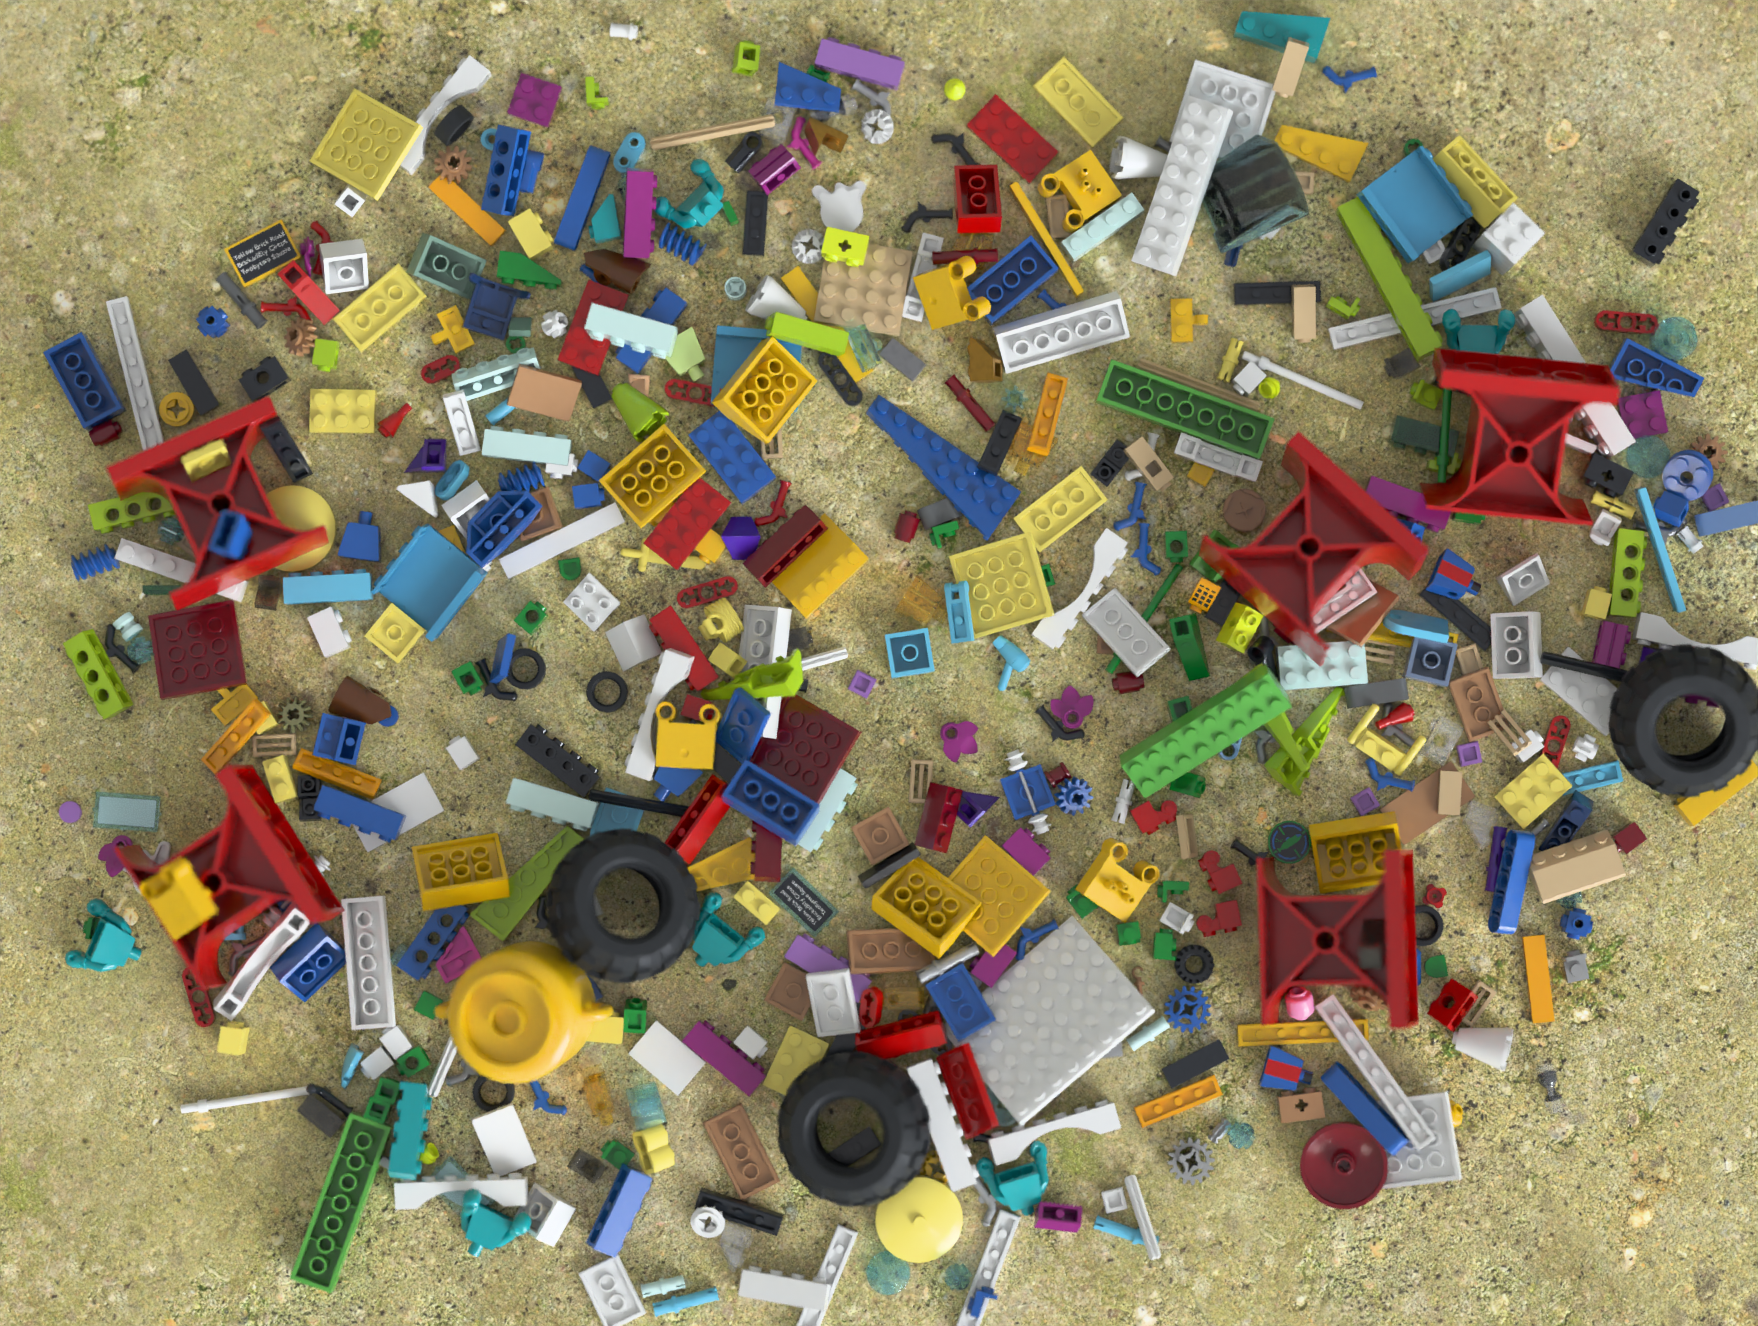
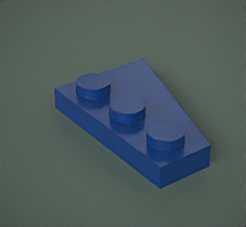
M779 62L775 106L839 112L840 88Z

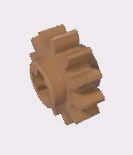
M457 145L454 151H451L449 146H446V153L439 150V158L434 160V164L439 165L435 167V173L441 172L440 180L446 177L448 178V184L452 183V179H455L456 183L460 184L461 177L467 180V172L472 171V166L468 165L471 163L472 158H465L467 150H463L461 153L458 152L459 148ZM450 162H453L454 165L457 164V167L453 168L452 165L449 166Z
M300 317L297 318V321L291 320V327H286L287 334L284 336V339L287 340L285 347L289 348L288 353L301 357L305 353L310 354L309 348L315 347L314 340L318 337L314 335V331L317 328L312 326L313 321Z
M1707 433L1704 436V440L1701 436L1696 437L1698 444L1692 442L1690 447L1703 455V451L1708 448V451L1712 453L1711 456H1708V459L1713 469L1717 470L1719 469L1718 463L1726 462L1721 456L1727 454L1728 451L1721 449L1725 442L1717 443L1719 436H1715L1711 440L1710 434Z
M1354 985L1350 993L1352 1002H1357L1358 1006L1362 1009L1378 1012L1379 1009L1385 1010V1007H1387L1382 995L1374 988L1367 985Z

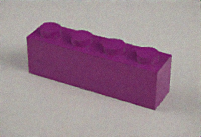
M626 168L623 257L650 258V252L654 253V240L651 239V231H655V218H652V210H656V197L653 196V188H657V175H654L653 169Z
M1375 476L1369 477L1365 491L1395 518L1399 515L1406 518V521L1424 524L1427 530L1435 533L1446 528L1451 511L1426 509L1421 493Z
M699 1020L682 1042L750 1097L766 1077V1074L763 1073L766 1069L756 1061L752 1064L747 1060L748 1055L740 1048L735 1050L730 1046L732 1041L725 1035L721 1034L718 1036L713 1032L715 1027L708 1021L701 1022Z

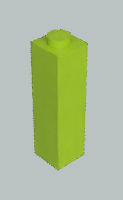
M774 312L770 317L768 316L764 327L767 329L766 336L768 337L773 336L775 339L835 356H841L845 353L849 332L779 312Z

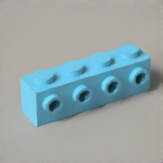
M366 569L353 570V574H345L344 570L332 571V575H323V572H310V576H301V573H288V577H283L284 604L286 605L373 600V594L371 593L373 591L372 574L366 573Z

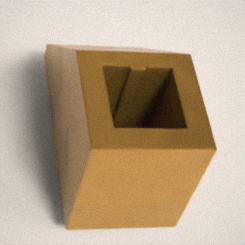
M969 338L968 355L970 356V366L968 367V376L970 381L975 383L1003 382L1002 359L983 340Z

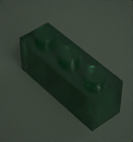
M1397 415L1394 417L1388 443H1392L1393 447L1405 450L1408 447L1414 449V453L1426 455L1428 452L1435 454V457H1437L1440 450L1441 426ZM1450 429L1448 457L1450 458L1455 454L1460 431Z

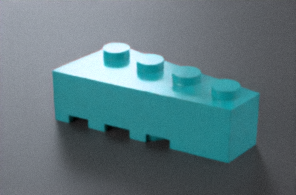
M1242 11L1233 37L1284 53L1288 37L1309 43V49L1305 61L1315 63L1330 18Z
M400 1081L399 1089L402 1092V1099H399L397 1102V1117H399V1120H396L394 1124V1138L396 1139L395 1142H392L388 1173L393 1178L416 1180L417 1174H421L422 1161H419L420 1152L424 1153L426 1140L423 1139V1132L428 1131L429 1118H426L427 1110H431L432 1097H429L427 1084Z

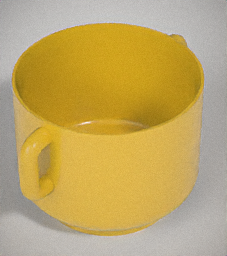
M524 941L505 946L473 963L457 981L450 1000L436 1006L434 1013L440 1019H448L450 1035L457 1051L474 1070L496 1081L523 1083L548 1074L576 1055L589 1037L594 1021L604 1020L613 1013V1007L609 1003L595 1002L594 991L587 974L575 964H571L561 953L562 950L560 948L543 942Z

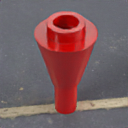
M405 403L397 412L378 422L379 428L377 430L385 438H388V436L393 438L403 418L412 407Z
M1402 702L1387 717L1376 721L1375 725L1380 730L1388 725L1412 722L1415 715L1414 710L1410 704L1407 705L1405 702Z

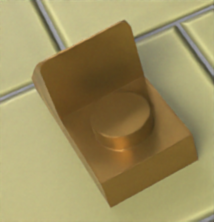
M812 117L809 118L804 130L815 156L821 144L841 153L849 135Z

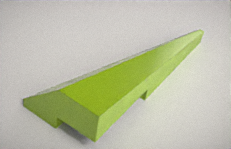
M795 649L786 658L778 656L775 659L776 662L767 665L762 663L735 675L733 681L726 683L723 680L719 682V687L709 690L704 688L700 695L704 700L731 699L735 689L741 687L753 698L795 696L803 683L801 652L799 649Z
M1261 663V664L1257 665V666L1254 667L1252 670H1250L1247 674H1245L1243 677H1245V676L1248 675L1249 673L1253 672V671L1256 670L1257 668L1261 667L1263 664ZM1285 711L1265 723L1264 726L1302 773L1309 770L1310 765L1301 753V745L1296 744L1291 735L1294 730Z
M1336 687L1292 734L1296 744L1301 745V753L1309 765H1311L1313 759L1318 758L1330 731L1328 724L1332 715H1337L1338 710L1336 706L1341 696H1345L1344 689ZM1280 747L1264 766L1272 778L1300 797L1302 794L1301 785L1305 778H1309L1310 772L1307 770L1302 773L1283 748Z

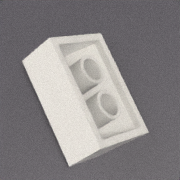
M1528 611L1491 614L1493 679L1543 677L1542 663H1540L1542 654L1541 613Z

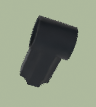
M755 132L747 133L741 143L725 160L738 174L756 153H759L763 148V142L759 134ZM750 138L758 139V146L749 148L747 146L748 140Z
M1260 636L1248 648L1247 655L1255 663V666L1266 663L1277 678L1278 672L1272 655L1274 643L1269 637Z

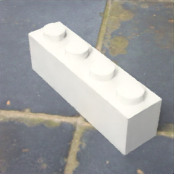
M750 1265L749 1269L742 1270L738 1296L819 1311L827 1310L831 1284L825 1283L826 1279L813 1277V1280L804 1279L805 1275L792 1273L790 1277L783 1275V1271L770 1269V1273L762 1272V1267Z

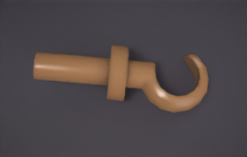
M1137 966L1132 969L1131 974L1136 979L1134 986L1137 987L1138 992L1143 996L1142 986H1145V983L1142 982L1141 977H1137L1134 973L1136 969L1143 971V968Z

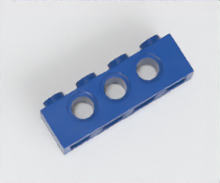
M498 124L481 210L506 216L515 215L531 131Z
M465 905L435 909L396 966L417 981L421 978L426 979L432 970L430 965L434 959L438 961L445 952L442 949L445 943L452 942L457 934L455 931L459 924L463 925L470 916L467 913L470 908ZM445 914H449L453 918V923L449 927L444 926L442 923V917ZM433 932H437L440 935V942L436 945L432 944L429 940L430 934ZM420 950L427 952L428 959L426 962H420L417 959V953Z

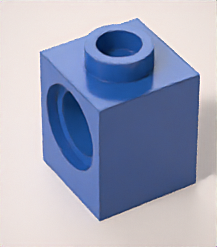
M588 450L577 469L600 483L599 480L611 470L612 465Z
M598 483L572 486L576 510L602 506L601 501H605L604 488H600Z

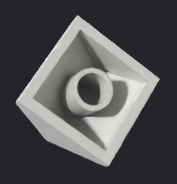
M425 481L398 486V491L435 518L438 517L435 486L432 482Z
M1538 553L1531 555L1496 577V580L1513 606L1550 584Z
M645 614L625 621L605 632L623 672L662 653L653 632L649 628Z

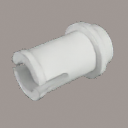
M611 23L610 37H626L629 40L637 38V25L630 23V25Z
M1688 526L1676 534L1689 548L1688 552L1691 551L1694 554L1703 547L1701 544L1702 540L1699 541Z

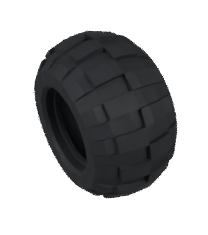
M1681 644L1663 651L1657 650L1645 656L1646 659L1635 667L1632 666L1623 676V681L1617 691L1614 692L1609 707L1610 717L1608 726L1610 739L1621 763L1637 781H1641L1652 790L1666 795L1677 794L1682 797L1700 796V793L1710 790L1716 792L1729 786L1727 782L1738 774L1741 776L1752 763L1751 759L1755 752L1758 751V687L1754 680L1736 660L1711 647ZM1698 694L1708 697L1717 703L1724 713L1725 721L1720 734L1708 747L1688 755L1669 754L1661 748L1656 737V722L1660 712L1670 701L1683 695Z
M625 828L598 832L571 848L554 869L549 889L546 893L545 906L547 908L550 933L552 938H555L564 957L571 964H575L585 971V974L599 980L603 979L615 983H632L649 979L671 967L689 947L694 937L696 923L699 920L700 903L698 902L696 892L698 887L693 873L690 874L683 862V857L674 848L671 849L663 843L659 837L647 832L642 833ZM619 868L632 869L644 876L654 888L659 902V918L657 924L649 932L637 937H622L610 932L598 919L594 906L595 892L600 881L611 871Z
M854 1051L833 1054L807 1067L794 1079L787 1089L777 1118L778 1145L780 1153L784 1155L789 1166L788 1170L796 1181L799 1180L808 1189V1192L815 1197L843 1207L871 1206L899 1193L918 1174L930 1146V1114L917 1084L900 1070L899 1066L895 1063L866 1052ZM841 1098H853L868 1104L876 1112L882 1124L883 1139L877 1155L867 1164L856 1168L845 1166L834 1160L823 1148L818 1136L817 1118L819 1113L827 1104Z

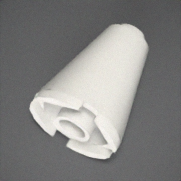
M1119 136L1115 142L1119 144L1117 149H1112L1110 172L1114 173L1111 178L1129 179L1161 176L1168 155L1125 136Z
M768 275L757 286L756 293L752 294L745 308V311L749 314L763 319H767L774 312H779L807 320V316H805L806 311Z
M1459 1028V1032H1454L1452 1044L1456 1045V1050L1498 1070L1505 1071L1514 1029Z

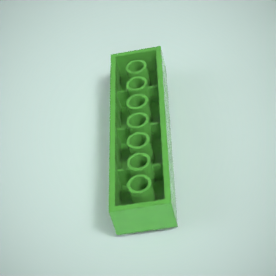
M1113 359L1110 361L1095 402L1181 434L1182 432L1201 439V441L1257 460L1261 458L1275 419Z
M1265 663L1119 755L1121 767L1143 797L1147 798L1291 708L1290 698Z
M355 1111L350 1112L290 1279L330 1294L335 1290L380 1166L379 1162L385 1153L394 1128L393 1125L388 1123L383 1125L364 1118L363 1114Z

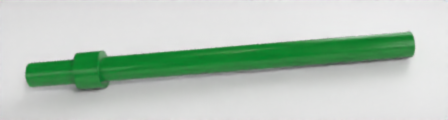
M1445 387L1443 391L1440 450L1436 462L1438 466L1437 483H1446L1447 466L1450 465L1448 447L1452 388Z
M1179 564L1174 566L1141 615L1146 622H1148L1183 570V567ZM1115 652L1113 653L1114 657L1105 669L1109 674H1113L1122 661Z

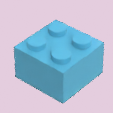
M928 628L885 635L892 679L935 671Z

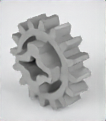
M1188 1137L1186 1143L1180 1139V1146L1172 1145L1175 1149L1174 1153L1168 1152L1172 1160H1168L1167 1164L1173 1165L1169 1171L1170 1173L1176 1172L1174 1177L1176 1180L1182 1177L1183 1184L1190 1180L1191 1185H1194L1196 1179L1202 1183V1176L1209 1178L1210 1176L1207 1171L1214 1170L1210 1162H1214L1215 1159L1209 1157L1213 1151L1211 1149L1206 1150L1208 1145L1206 1142L1200 1145L1199 1138L1192 1142L1191 1137ZM1190 1147L1188 1152L1184 1154L1179 1153L1182 1149ZM1199 1149L1203 1152L1205 1161L1200 1160L1198 1156ZM1194 1155L1196 1164H1191V1166L1188 1167L1186 1158H1191V1156ZM1177 1161L1182 1162L1183 1172H1180L1178 1169ZM1202 1169L1200 1173L1192 1175L1194 1170Z

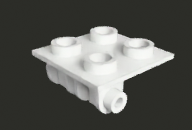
M590 572L563 601L593 632L621 603Z

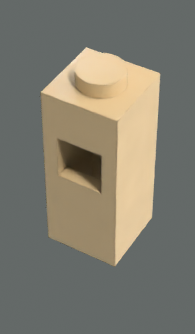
M1288 37L1272 90L1276 91V95L1285 98L1288 95H1294L1309 49V43Z
M1313 284L1291 285L1292 337L1298 339L1300 343L1311 342V339H1316V287Z
M1143 436L1123 449L1154 491L1160 489L1162 492L1172 484L1170 480L1174 478Z

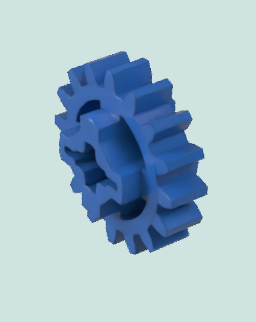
M1182 986L1181 992L1174 989L1176 995H1168L1171 1001L1170 1003H1164L1165 1006L1169 1007V1010L1164 1011V1014L1170 1015L1167 1022H1174V1029L1180 1026L1182 1033H1184L1186 1028H1188L1190 1033H1193V1027L1201 1030L1200 1023L1207 1024L1208 1022L1204 1018L1205 1016H1211L1209 1012H1206V1009L1211 1007V1004H1205L1208 996L1201 997L1202 990H1198L1195 993L1194 986H1191L1189 991H1187L1185 986ZM1184 995H1193L1197 999L1189 1001ZM1177 1000L1179 1003L1178 1010L1173 1013V1006ZM1185 1004H1187L1188 1006L1194 1005L1193 1008H1191L1190 1015L1187 1013H1182V1011L1185 1009ZM1202 1006V1013L1198 1019L1196 1016L1197 1009ZM1187 1018L1191 1024H1184L1178 1020Z

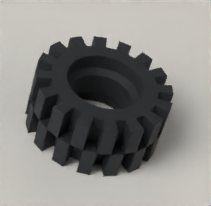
M1191 944L1178 951L1174 960V968L1177 975L1183 981L1191 984L1202 983L1212 975L1214 959L1210 951L1205 947ZM1190 956L1201 958L1203 965L1200 971L1196 973L1188 971L1186 961Z

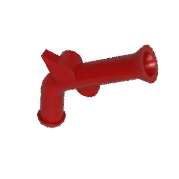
M313 221L310 228L322 238V241L315 246L316 251L319 253L312 273L322 275L319 244L332 243L333 241H330L329 233L318 223L319 221Z
M297 295L293 299H289L287 303H265L261 301V313L266 311L283 312L285 316H290L292 312H297L300 318L311 320L306 309L302 305L297 304Z
M780 480L781 485L776 501L770 503V507L773 509L772 514L759 518L756 517L754 523L757 527L774 523L780 516L788 518L783 505L788 488L792 483Z

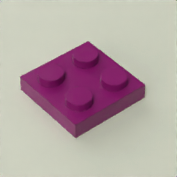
M521 73L507 114L549 128L562 86Z
M1660 390L1618 398L1619 416L1634 439L1668 433Z

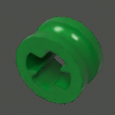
M1418 139L1408 140L1403 148L1405 156L1410 154L1409 151L1411 149H1408V145L1413 146V144H1416L1417 148H1419L1420 146L1424 147L1423 143Z
M509 336L507 338L506 347L510 353L514 354L520 350L517 347L514 350L511 349L512 344L510 343L512 340L517 341L520 339L521 342L519 343L522 345L520 349L526 348V342L523 337Z

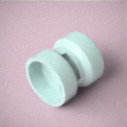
M731 277L725 283V292L729 299L739 301L744 298L747 289L743 279Z
M131 612L125 613L113 623L116 630L121 631L122 638L126 642L136 637L143 630L142 626L134 621V616Z

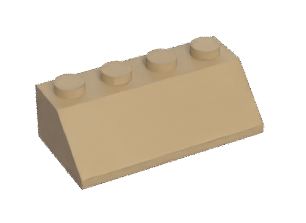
M1608 830L1533 854L1528 873L1543 904L1626 876L1615 842Z

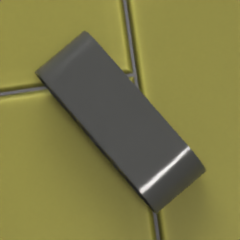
M1406 678L1344 687L1347 709L1409 699Z

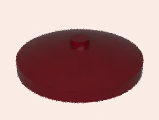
M1335 1122L1321 1127L1307 1140L1301 1153L1300 1171L1307 1190L1319 1202L1336 1209H1353L1367 1204L1379 1194L1387 1178L1388 1159L1384 1147L1364 1126L1352 1122Z

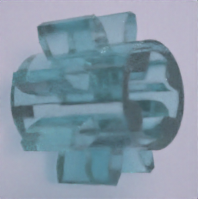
M1016 385L1012 391L1006 388L1007 397H1001V400L1007 403L1004 409L1013 408V413H1015L1018 407L1024 410L1022 402L1028 401V398H1023L1025 389L1018 391ZM1010 395H1012V396H1014V397L1018 395V396H1019V399H1018V402H1019V403H1018V404H1017L1016 402L1010 403V400H1011V396H1010Z
M169 517L168 521L163 520L158 526L157 532L161 536L160 540L165 543L174 545V542H180L184 537L185 533L177 519Z
M144 636L130 641L131 645L128 646L127 653L132 661L137 660L139 665L152 660L151 656L154 653L151 641H145Z
M1580 891L1556 899V903H1560L1563 908L1572 909L1576 907V902L1582 903V894Z
M1236 1122L1227 1133L1230 1136V1144L1237 1149L1243 1146L1245 1149H1248L1256 1139L1252 1126L1244 1122L1241 1125Z
M952 1264L946 1269L945 1274L947 1276L943 1280L952 1291L955 1288L961 1291L970 1284L969 1277L972 1274L964 1264L961 1266L959 1264Z

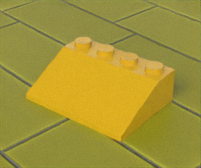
M772 336L759 342L712 403L728 419L765 444H768L816 384L817 380Z
M663 424L603 476L599 482L635 523L642 528L701 477L706 470L668 427Z
M825 513L820 519L828 529L771 582L805 619L869 561V558Z
M1395 811L1309 825L1320 894L1378 885L1384 872V850H1402Z
M498 833L412 847L423 911L510 897L508 876Z
M917 857L899 868L872 896L871 909L937 958H940L960 935L980 907L981 902Z

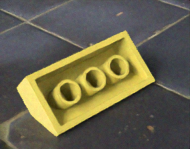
M1460 135L1433 158L1436 165L1444 169L1447 180L1458 188V195L1461 199L1470 204L1474 219L1484 229L1518 198Z

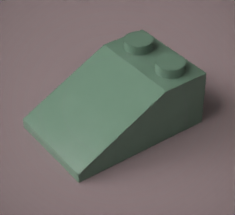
M422 233L406 273L470 300L475 285L469 281V275L474 273L481 276L487 260L432 235Z

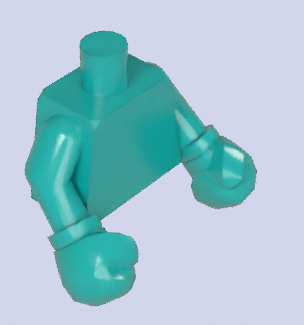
M703 159L692 161L690 168L696 176L701 177L704 181L677 209L671 206L666 197H657L656 210L654 211L658 216L674 221L685 229L694 226L703 227L723 207L724 204L721 199L724 188L715 178L709 163Z
M1448 309L1443 313L1442 317L1446 333V344L1449 349L1499 354L1505 345L1507 335H1509L1515 325V315L1512 311L1504 309L1498 314V325H1461L1458 312L1455 309Z
M711 892L705 896L694 931L693 940L695 942L692 948L698 953L695 957V962L701 967H705L708 962L713 966H717L720 963L729 964L737 962L748 951L762 944L766 938L765 931L759 926L751 928L746 938H744L716 916L713 912L717 911L722 905V897L717 892Z
M97 898L90 900L87 903V911L93 916L102 918H100L86 953L80 950L68 951L65 954L66 964L72 968H89L98 972L113 970L117 966H124L128 958L137 961L141 956L142 949L133 946L135 937L131 935L132 929L125 919L113 912L103 900Z
M1033 1141L1029 1147V1154L1034 1159V1162L996 1174L994 1173V1164L989 1158L983 1157L976 1164L977 1172L984 1182L987 1183L993 1198L1003 1205H1009L1012 1211L1021 1209L1022 1214L1025 1216L1034 1213L1033 1205L1041 1202V1195L1045 1193L1049 1182L1046 1167L1047 1148L1045 1143L1040 1141Z
M469 1189L463 1195L460 1221L461 1229L465 1232V1238L472 1241L467 1250L469 1254L479 1257L483 1247L493 1251L495 1247L501 1248L516 1236H520L529 1230L532 1220L527 1213L520 1212L513 1221L512 1217L480 1203L481 1193L479 1190Z

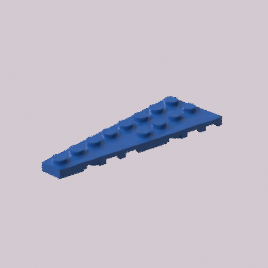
M878 395L866 414L882 431H885L894 440V444L898 448L901 447L909 456L908 459L912 463L915 462L923 471L922 474L942 495L945 494L955 505L954 508L958 512L961 511L969 520V524L972 527L975 526L983 535V539L988 541L1021 491L998 475L994 476L977 468L979 462Z

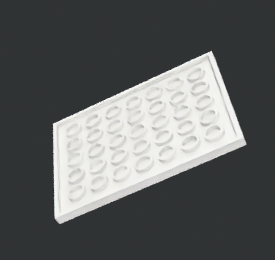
M1073 916L1026 954L1023 960H1019L999 977L992 988L988 987L981 993L996 1021L960 1042L956 1039L948 1023L944 1024L946 1035L955 1047L965 1043L970 1044L982 1079L1021 1126L1155 1012L1151 1005Z

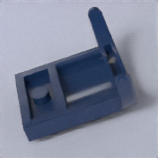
M470 273L468 279L475 286L462 328L504 341L516 300L529 299L531 293Z

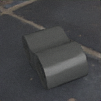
M948 498L917 510L925 531L963 516V514L954 508L955 505Z

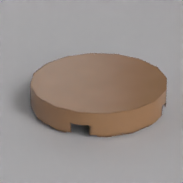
M1244 488L1234 491L1224 501L1222 512L1228 526L1236 531L1247 532L1260 526L1265 518L1266 507L1258 493Z

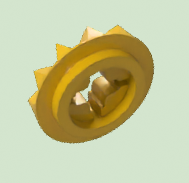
M180 392L166 395L159 406L162 420L168 425L175 427L186 425L192 419L194 412L192 400ZM178 400L179 407L185 410L180 411L175 416V412L168 409L175 408Z
M937 1150L926 1154L919 1172L920 1175L930 1176L946 1183L948 1179L945 1173L937 1171L931 1176L933 1168L928 1163L937 1164L940 1161ZM941 1163L940 1168L942 1169V1171H944V1168Z

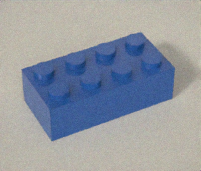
M1030 235L968 286L967 289L971 300L982 296L989 300L991 311L983 317L992 326L1056 274L1059 268L1032 235Z
M80 332L43 352L84 429L90 431L92 427L127 411L86 334Z
M720 410L688 434L692 442L742 505L776 479L774 473L734 422L728 419Z
M748 760L744 761L722 794V801L795 847L820 810L818 803Z

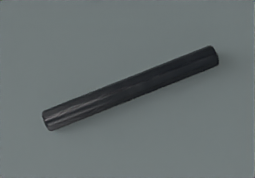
M1546 651L1541 654L1540 663L1619 682L1623 681L1622 678L1628 671Z
M590 789L588 796L590 801L683 817L689 806Z

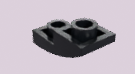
M1117 438L1090 475L1108 487L1129 459L1123 451L1127 445Z
M298 775L300 822L322 821V817L317 816L318 811L313 810L321 790L320 779L310 775Z

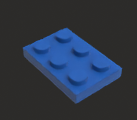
M741 687L735 689L716 731V742L742 764L745 760L750 761L771 712Z
M963 963L925 985L958 1042L996 1021Z

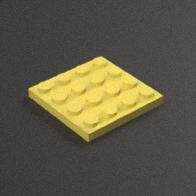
M354 88L309 161L378 201L423 127Z
M1031 532L949 556L956 584L964 580L969 584L968 594L974 639L1055 616Z

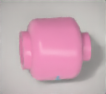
M1294 987L1286 994V1010L1290 1017L1302 1021L1306 1020L1315 1011L1313 995L1304 987Z

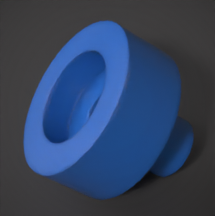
M390 705L392 716L379 721V724L391 727L397 723L399 713L395 707Z

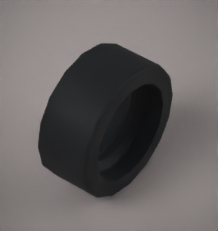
M458 105L442 119L434 134L446 146H449L465 133L473 122L474 116L463 105Z
M521 648L513 651L506 679L511 685L519 689L529 690L537 687L543 681L546 674L544 659L539 653L531 649ZM522 656L533 658L538 666L536 676L528 682L517 680L512 672L514 662Z
M599 672L588 682L586 689L587 699L592 707L598 711L606 713L617 711L627 700V684L622 677L614 672ZM605 679L613 680L620 689L617 701L609 705L601 704L596 699L594 693L596 685Z
M1418 905L1415 906V915L1418 913L1430 915L1434 920L1435 928L1431 936L1421 939L1416 937V945L1429 946L1437 942L1441 937L1444 928L1443 919L1433 907Z
M481 1075L474 1083L472 1090L473 1099L477 1106L484 1111L489 1112L512 1102L515 1094L514 1083L503 1082L506 1086V1097L499 1104L493 1105L484 1101L481 1096L482 1085L490 1079Z

